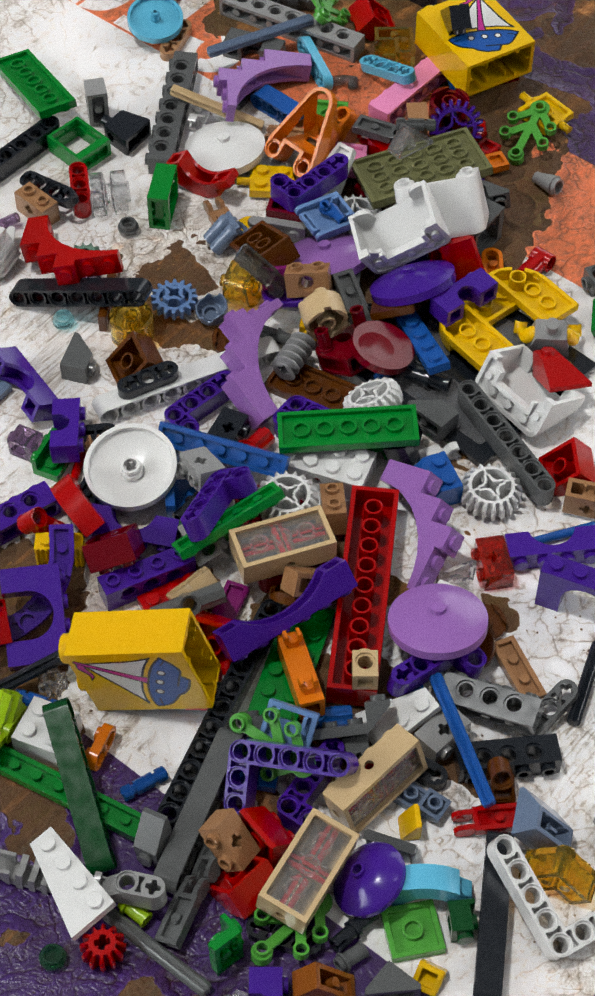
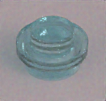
M66 309L58 310L53 317V325L61 330L71 328L75 322L73 314Z

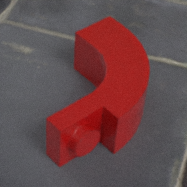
M188 150L173 153L166 162V164L177 165L179 185L196 195L207 198L221 196L224 190L234 185V181L239 175L236 168L219 172L209 171L200 166Z
M69 473L50 488L60 506L86 538L105 523V519L81 490L79 482L75 478L73 479Z

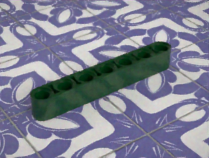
M66 697L43 705V716L86 869L90 871L93 877L95 871L102 872L103 874L117 869V861L71 702Z

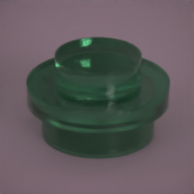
M48 944L39 953L40 965L47 971H57L66 963V952L58 944Z

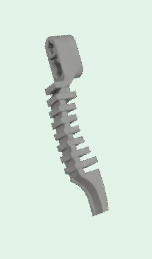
M0 849V879L8 885L14 884L19 889L26 887L32 892L38 890L41 891V894L45 895L51 893L37 859H35L32 866L30 865L29 855L23 854L21 862H18L17 853ZM124 870L118 874L105 877L102 872L95 871L94 878L114 902L149 910H159L167 902L165 883L158 876ZM126 885H133L129 890L122 889Z

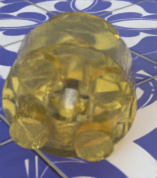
M236 260L230 262L226 274L223 273L219 281L220 286L223 287L222 294L227 299V303L245 308L256 307L262 296L261 292H259L260 285H262L261 267Z
M147 303L139 307H113L111 309L109 321L111 338L114 344L119 346L132 331L149 336L153 340L155 335L154 317Z

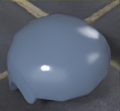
M208 293L196 304V317L207 326H216L222 323L224 315L228 313L227 299L221 293L218 295Z

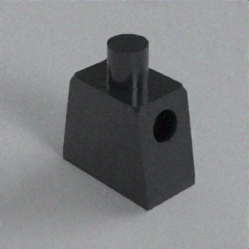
M125 110L119 111L114 117L105 114L100 121V124L104 126L105 136L110 139V144L126 156L151 135L150 119Z

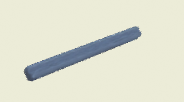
M306 14L208 46L207 54L210 58L223 55L314 24V19L311 14Z

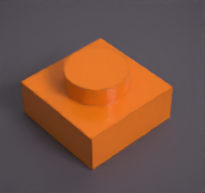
M502 151L485 155L493 167V174L509 170L510 164Z

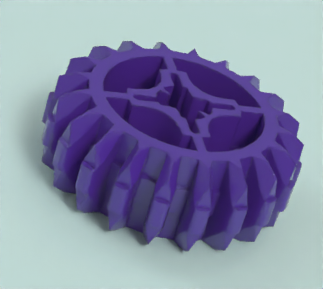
M451 99L449 100V107L443 102L441 104L443 110L437 107L435 112L438 115H431V119L436 120L435 131H429V134L439 135L453 131L452 127L455 118V122L461 125L459 129L473 127L471 135L475 139H481L482 136L477 132H483L484 130L482 126H478L483 123V119H476L481 113L478 111L473 114L476 106L472 105L468 109V101H465L464 106L460 105L461 99H457V105H454ZM456 111L465 113L471 120H461ZM450 113L451 122L443 127H439L441 119Z

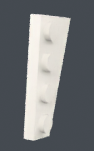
M49 827L31 842L30 846L71 939L75 942L117 905L54 829Z

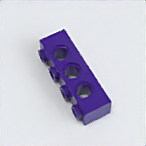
M45 481L32 485L26 491L12 496L9 500L0 504V546L24 534L17 526V518L21 514L35 507H41L52 518L61 513L60 504Z
M173 548L137 561L129 567L119 568L97 577L99 594L107 610L112 611L137 601V596L175 579L182 578L186 573L197 571L196 559L193 556L183 561Z

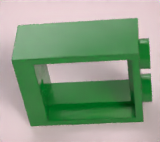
M78 116L47 136L49 151L69 166L74 162H82L86 164L88 171L111 155L110 139ZM79 136L90 145L75 154L64 145Z
M156 163L147 195L149 228L170 230L179 196L177 165Z

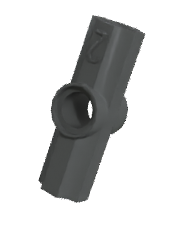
M220 581L192 592L182 593L176 598L150 607V610L183 608V602L188 598H192L194 606L191 610L195 616L199 612L225 603L227 600Z

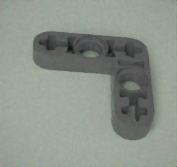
M569 679L559 681L542 699L544 706L552 704L556 706L557 711L553 715H546L543 712L535 735L545 734L577 700L578 688L574 681ZM493 683V684H492V685H496V686H499V687L502 686V685L496 684V683ZM570 688V689H571V696H570L569 694H565V695L561 698V704H560V702H559L558 700H559L560 697L562 696V689L568 690V689ZM488 698L485 703L494 704L497 699L491 700V698ZM518 731L523 736H533L531 734Z

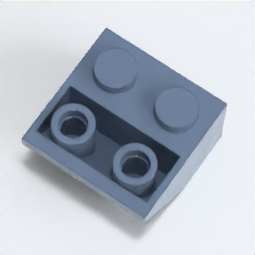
M520 787L511 834L544 859L570 854L573 829L554 809L525 787Z

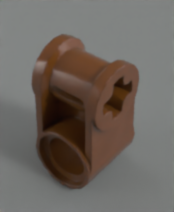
M502 756L493 757L487 763V781L495 797L496 804L516 802L515 778L510 763Z

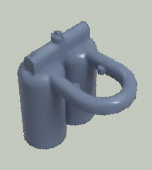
M227 211L214 222L203 237L210 244L211 250L217 255H221L238 235L241 236L249 229L242 222L237 221V218L233 217L230 211Z

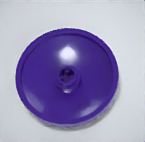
M425 260L400 266L385 273L373 282L370 287L372 300L381 306L394 307L410 305L430 299L452 286L457 278L455 267L452 263L444 260Z

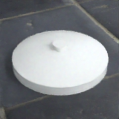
M221 121L204 126L194 132L187 140L185 150L189 151L200 166L209 171L219 172L236 168L240 175L253 169L261 162L265 155V139L262 132L251 124L240 121Z
M127 423L106 430L93 441L86 453L83 470L88 488L99 502L115 510L137 511L156 504L168 494L177 477L178 461L172 443L161 431L145 424Z

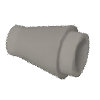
M537 171L532 177V182L550 195H558L564 185V181L558 175Z

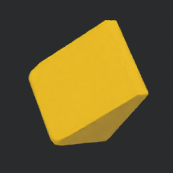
M413 804L398 817L401 840H419L421 838L422 822L418 804Z
M422 959L413 978L421 984V992L430 996H436L448 970L426 959Z

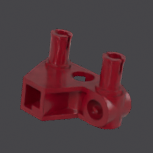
M354 305L349 309L353 324L333 338H330L326 326H320L314 330L318 343L315 352L321 371L353 377L366 369L356 360L350 348V339L358 325L367 321L363 306Z

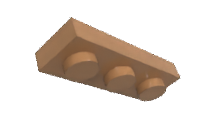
M514 635L495 641L496 652L494 656L512 688L516 692L526 694V692L534 693L540 699H543L547 693Z

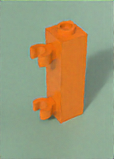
M299 627L295 628V632L287 633L284 630L281 635H277V652L295 705L320 713V716L325 715V698L302 632ZM299 714L300 720H303L305 716Z

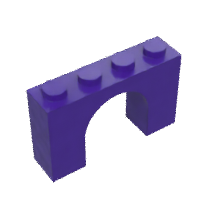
M548 552L540 571L534 604L558 612L564 594L567 591H582L595 596V568Z
M59 563L0 569V587L3 599L37 596L46 600L54 612L52 625L44 635L32 640L6 644L8 668L10 671L21 670L58 650L61 635L70 631V618H65L64 609L69 608L68 596L62 592V585L66 584L65 570H60Z

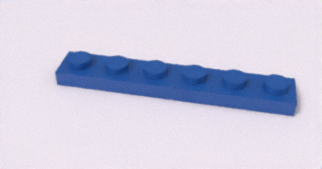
M416 310L412 314L392 317L398 328L410 339L415 354L429 375L451 369L450 361Z
M160 421L158 430L170 440L175 450L183 452L205 446L221 463L236 467L248 466L250 471L275 477L276 471L280 475L288 471L291 456Z

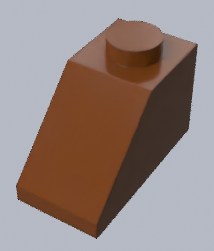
M316 961L292 972L293 996H356L354 975Z

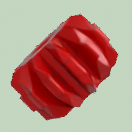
M104 923L100 926V930L92 926L90 928L91 934H83L82 939L84 943L79 945L80 952L83 953L81 956L84 963L89 962V967L92 970L98 965L103 973L108 965L115 970V961L123 962V952L127 950L126 943L123 942V933H117L114 925L106 930Z

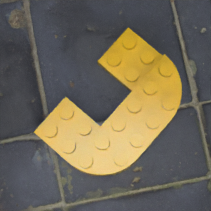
M512 267L500 268L488 273L498 282L496 298L482 307H478L471 301H463L465 303L463 318L447 328L439 322V335L442 343L449 351L455 349L480 371L491 350L514 346L491 325L518 308L522 309L534 321L536 319H549L552 317L563 320L577 311L579 304L550 279L537 271L525 268L524 271H512Z

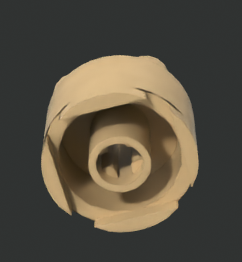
M325 287L316 288L312 294L298 304L307 334L313 339H316L314 330L320 326L328 328L330 338L339 335L347 328L348 314L340 294L335 291L326 290Z

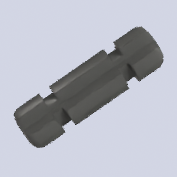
M398 117L396 119V129L404 130L407 128V130L415 131L427 129V131H435L436 120H424V118H408V120H405V118Z

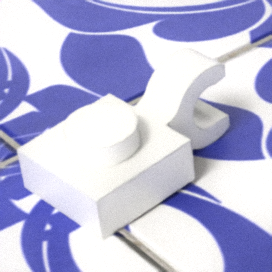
M191 104L186 113V120L190 122L188 130L196 131L199 123H206L211 112Z
M456 441L448 443L442 449L437 444L418 450L417 457L420 461L423 457L445 451L449 460L459 458L457 451L460 448Z

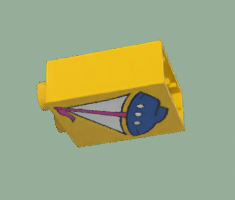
M447 0L434 6L428 5L417 12L415 44L455 88L464 90L468 96L532 71L535 40L496 0ZM469 3L472 28L466 30V34L454 35V32L448 33L440 10L448 6Z
M191 608L74 612L69 633H63L59 639V657L63 664L70 665L76 675L79 689L88 693L99 711L213 708L221 664Z

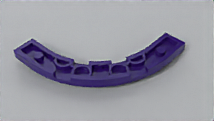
M73 524L49 525L50 550L48 564L59 563L60 570H65L66 584L62 585V592L65 594L74 565ZM33 596L22 609L11 616L8 615L13 642L30 634L50 617L53 609L46 600Z

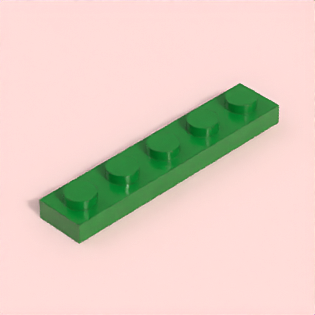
M272 481L226 509L205 539L191 542L186 534L171 545L183 561L191 558L204 547L216 543L219 538L229 533L230 529L238 528L246 521L256 518L259 513L267 508L277 505L280 500L285 498V494Z

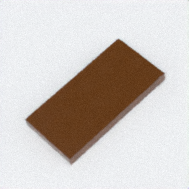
M305 363L300 372L295 375L294 380H284L273 370L264 382L267 392L287 400L292 396L300 395L329 409H342L344 407L342 404L344 397L349 395L348 392L354 390V387L357 386Z

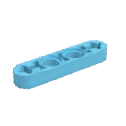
M298 37V52L311 54L312 67L310 74L317 86L332 90L333 76L311 37Z
M366 55L359 60L363 72L402 85L411 84L417 79L415 70L411 66L376 55Z

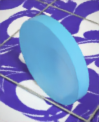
M135 0L128 9L127 23L131 33L139 40L151 44H160L174 39L180 33L183 26V12L179 4L174 0Z

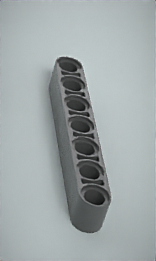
M472 380L462 381L458 389V406L505 466L508 467V470L515 472L516 478H520V485L530 498L540 506L549 505L553 500L555 481L481 387Z
M220 727L215 735L153 873L154 876H158L164 881L166 892L175 894L185 876L190 875L204 843V839L198 830L215 810L219 809L224 798L230 745L235 740L247 739L245 733L238 734L231 729ZM244 744L243 747H242V753L244 752V750H245V748H246V745H245V744Z

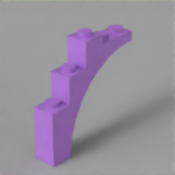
M264 49L263 57H259V60L242 58L241 65L237 66L236 69L219 67L218 75L213 77V87H216V96H221V100H223L222 113H225V121L234 122L236 108L242 99L265 84L289 81L308 82L312 67L311 54Z
M279 298L271 302L269 300L264 301L257 310L254 308L248 312L244 308L236 312L231 310L224 315V321L219 326L230 341L224 347L226 351L220 358L231 371L225 377L227 381L221 388L239 412L249 415V425L253 430L268 422L278 410L270 398L261 377L258 364V344L265 322L283 305Z
M390 459L380 480L390 488L398 489L403 494L413 511L418 532L417 556L406 588L411 589L420 585L434 584L447 556L455 559L465 537L454 528L446 526L454 508L442 499L436 498L443 481L431 471Z

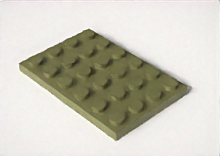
M467 127L354 159L351 167L373 209L384 208L387 205L396 203L394 183L401 178H409L414 183L422 180L429 183L456 178L461 168L467 166L472 168L479 167L481 179L493 174L492 165Z

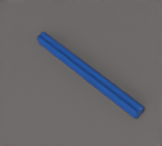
M435 673L429 677L430 683L480 802L484 808L494 806L496 804L495 797L441 673Z

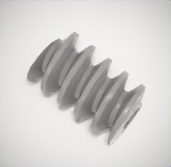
M292 333L281 351L272 361L274 372L284 380H294L295 375L300 372L308 357L311 356L312 351L316 349L315 340L306 333Z

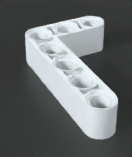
M502 834L488 844L487 855L547 959L552 961L560 960L595 940V910L565 927L515 839L510 835ZM497 843L504 844L507 849L506 855L498 851ZM511 867H515L520 871V879L512 876ZM525 891L533 894V904L526 901ZM540 915L547 919V929L539 924ZM576 927H579L583 930V940H580L576 936ZM554 940L560 942L562 946L561 953L554 950Z

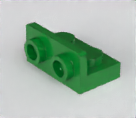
M49 431L48 434L43 436L38 450L32 453L30 462L32 463L33 474L58 482L71 462L52 463L49 449Z
M225 913L220 916L221 931L216 933L208 943L211 968L218 976L244 957V941L241 935L242 927L235 918L230 919Z

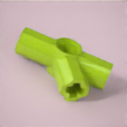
M4 688L0 689V749L4 743L9 744L12 741L11 736L27 710V706L22 702L23 695L17 691Z

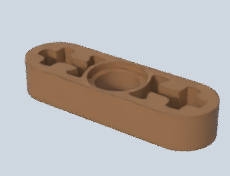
M183 19L182 32L174 38L180 39V41L170 40L161 44L159 50L160 58L163 61L169 62L170 59H173L175 51L183 49L192 34V24L189 20Z

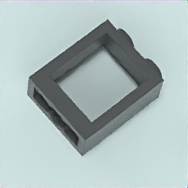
M488 198L486 201L490 214L487 227L484 231L472 235L476 241L480 257L484 249L492 247L502 236L505 207Z

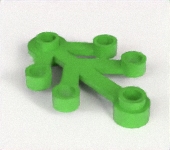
M312 0L316 7L313 16L321 25L331 21L344 27L348 23L351 14L346 8L341 10L332 8L339 0Z
M538 100L530 105V109L519 113L517 111L508 112L507 121L512 125L517 124L519 120L531 117L528 122L511 128L509 126H502L499 129V137L503 140L522 133L516 146L508 151V162L511 165L516 166L523 163V150L531 134L536 141L539 151L548 149L549 141L546 137L542 136L537 126L538 121L541 120L546 135L552 136L557 132L556 124L551 122L548 117L550 106L547 102Z
M276 707L266 708L262 714L264 721L269 723L272 737L253 726L252 718L246 712L236 713L230 718L229 725L235 733H245L253 739L285 743L279 720L280 711ZM269 711H273L275 715L273 720L268 716ZM237 719L242 723L241 728L236 726ZM298 721L287 722L284 726V733L291 737L292 744L304 746L301 737V724ZM291 724L296 727L295 733L290 731ZM268 748L266 750L267 759H272V751ZM248 751L243 752L242 754L246 756L248 754ZM292 751L290 754V760L293 764H295L297 761V755L295 752ZM263 767L260 770V776L266 782L276 779L277 776L294 773L299 778H307L312 775L311 773ZM267 769H270L272 772L271 778L266 775Z
M327 893L314 915L315 926L312 929V939L318 944H323L328 940L329 930L325 926V915L333 906V899L329 893ZM259 908L254 911V922L258 926L284 924ZM258 915H265L266 918L260 919ZM286 924L283 925L266 941H258L253 944L251 948L252 962L257 966L270 964L273 958V950L293 932H295L293 957L299 961L306 960L310 949L306 943V930L302 935ZM317 932H322V933H324L325 935H323V936H318V935H316V933H317ZM298 949H304L305 952H304V953H299V952H297V950H298ZM258 950H266V952L261 953Z

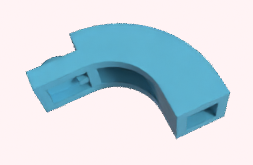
M437 864L405 865L406 877L403 888L391 906L403 905L418 899H436L444 902L471 899L472 881L460 877V870L453 867Z

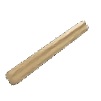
M174 84L170 90L171 96L225 118V113H222V103ZM237 109L235 111L234 121L251 124L262 131L265 123L264 120Z

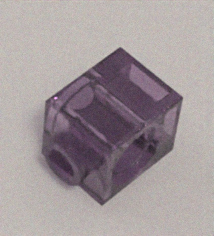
M19 424L14 431L9 433L7 438L10 454L30 462L32 453L38 450L41 445L43 433Z

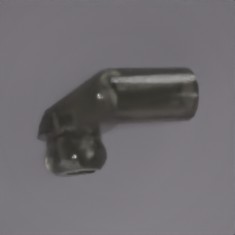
M333 76V86L348 84L350 90L359 87V80L356 76Z

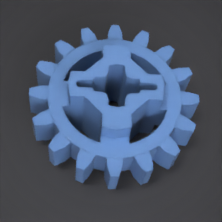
M173 279L172 283L165 280V285L157 284L158 289L152 290L153 311L157 310L158 316L164 314V319H167L169 316L173 320H176L177 316L184 319V314L192 315L191 310H195V306L198 303L196 289H192L191 283L185 285V280H182L180 283H177L176 279Z

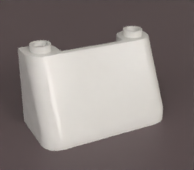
M463 167L457 173L456 178L428 183L451 238L477 234L484 231L487 227L490 213L479 167ZM401 178L394 183L396 204L410 198L408 190L414 184L413 180Z
M425 180L416 182L409 188L410 198L375 215L363 209L348 217L359 260L374 273H387L450 242L451 237L432 191Z
M524 344L491 350L475 382L497 409L525 435L534 437L542 434L578 410L582 405L585 397L576 389L565 390L559 396L556 392L550 393L532 376L533 352Z

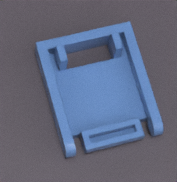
M337 191L301 204L294 210L295 214L299 216V219L311 234L315 236L318 242L351 230L348 217L355 214ZM328 200L330 203L336 204L346 216L347 221L338 224L334 218L323 215L319 211L320 201Z
M270 698L267 708L276 707L280 713L281 709H285L305 716L301 724V737L304 746H311L320 713ZM269 711L268 716L273 720L275 715L273 711ZM280 717L279 720L285 743L292 744L291 737L284 733L285 724L292 720ZM263 719L260 730L272 737L269 723ZM291 724L290 731L295 733L296 727Z

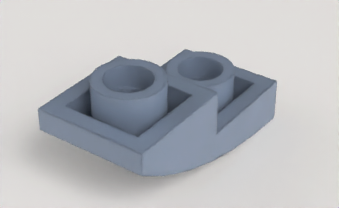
M413 782L393 802L406 810L413 804H418L422 818L438 823L452 801L430 787L428 790H425Z

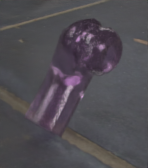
M17 212L3 217L0 219V226L7 229L9 226L20 222V216Z

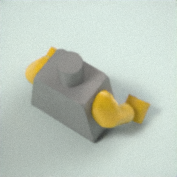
M553 317L549 319H536L532 326L528 328V322L515 320L513 333H517L520 341L526 343V346L532 352L541 350L543 347H553L566 357L569 356V345H577L579 338L582 336V324L571 325L565 320H558Z

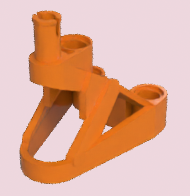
M315 87L310 90L271 133L264 146L265 154L270 158L285 162L291 157L293 151L296 150L299 152V155L293 164V172L296 176L301 177L322 163L328 157L329 152L335 147L337 141L342 142L359 115H356L355 111L347 106L337 108V98L331 90L324 87ZM326 93L329 98L325 117L316 113L317 96ZM304 115V134L287 137ZM312 138L317 142L316 146H314L307 140Z

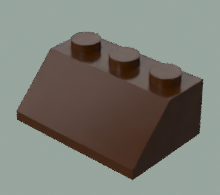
M263 220L229 244L230 248L258 265L270 267L285 266L294 263L300 257L290 236Z

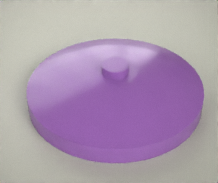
M341 233L319 242L315 239V236H310L294 244L300 254V257L295 262L310 264L315 261L330 262L331 275L350 268L353 269L356 275L366 266L359 260L353 235ZM305 276L306 280H313L311 277Z
M425 584L405 591L394 600L388 612V630L397 646L413 656L428 660H451L469 654L484 641L488 631V613L482 601L468 590L449 584Z

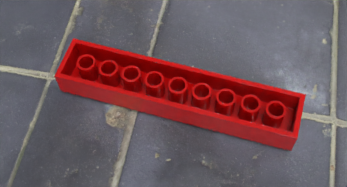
M352 485L343 559L347 561L358 586L353 588L348 596L338 598L326 688V703L364 706V702L370 700L371 695L378 694V690H352V650L363 648L378 650V674L380 677L398 511V489Z

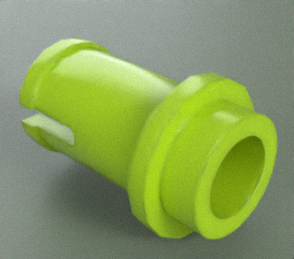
M122 903L117 905L121 914L128 915L141 928L146 926L153 916L145 908Z

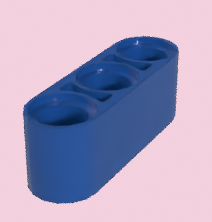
M265 84L250 96V101L256 109L279 123L299 104L268 84Z

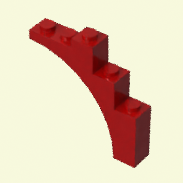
M48 215L28 218L20 242L25 263L38 261L41 273H54L58 286L80 283V279L85 277L123 272L124 266L118 249L84 250L70 247L54 238V231Z

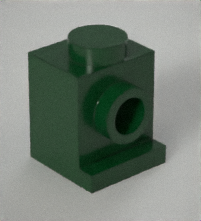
M474 898L447 901L446 918L451 943L469 944L474 941V930H478L476 913H473L475 907Z

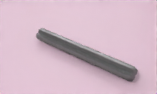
M115 908L103 917L107 924L111 927L114 925L119 933L122 932L125 938L199 996H207L211 991L212 985L210 982Z

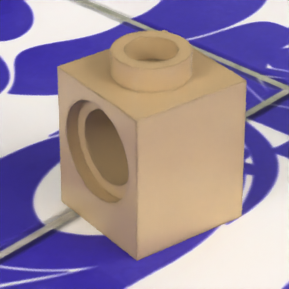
M366 648L352 650V690H378V650Z

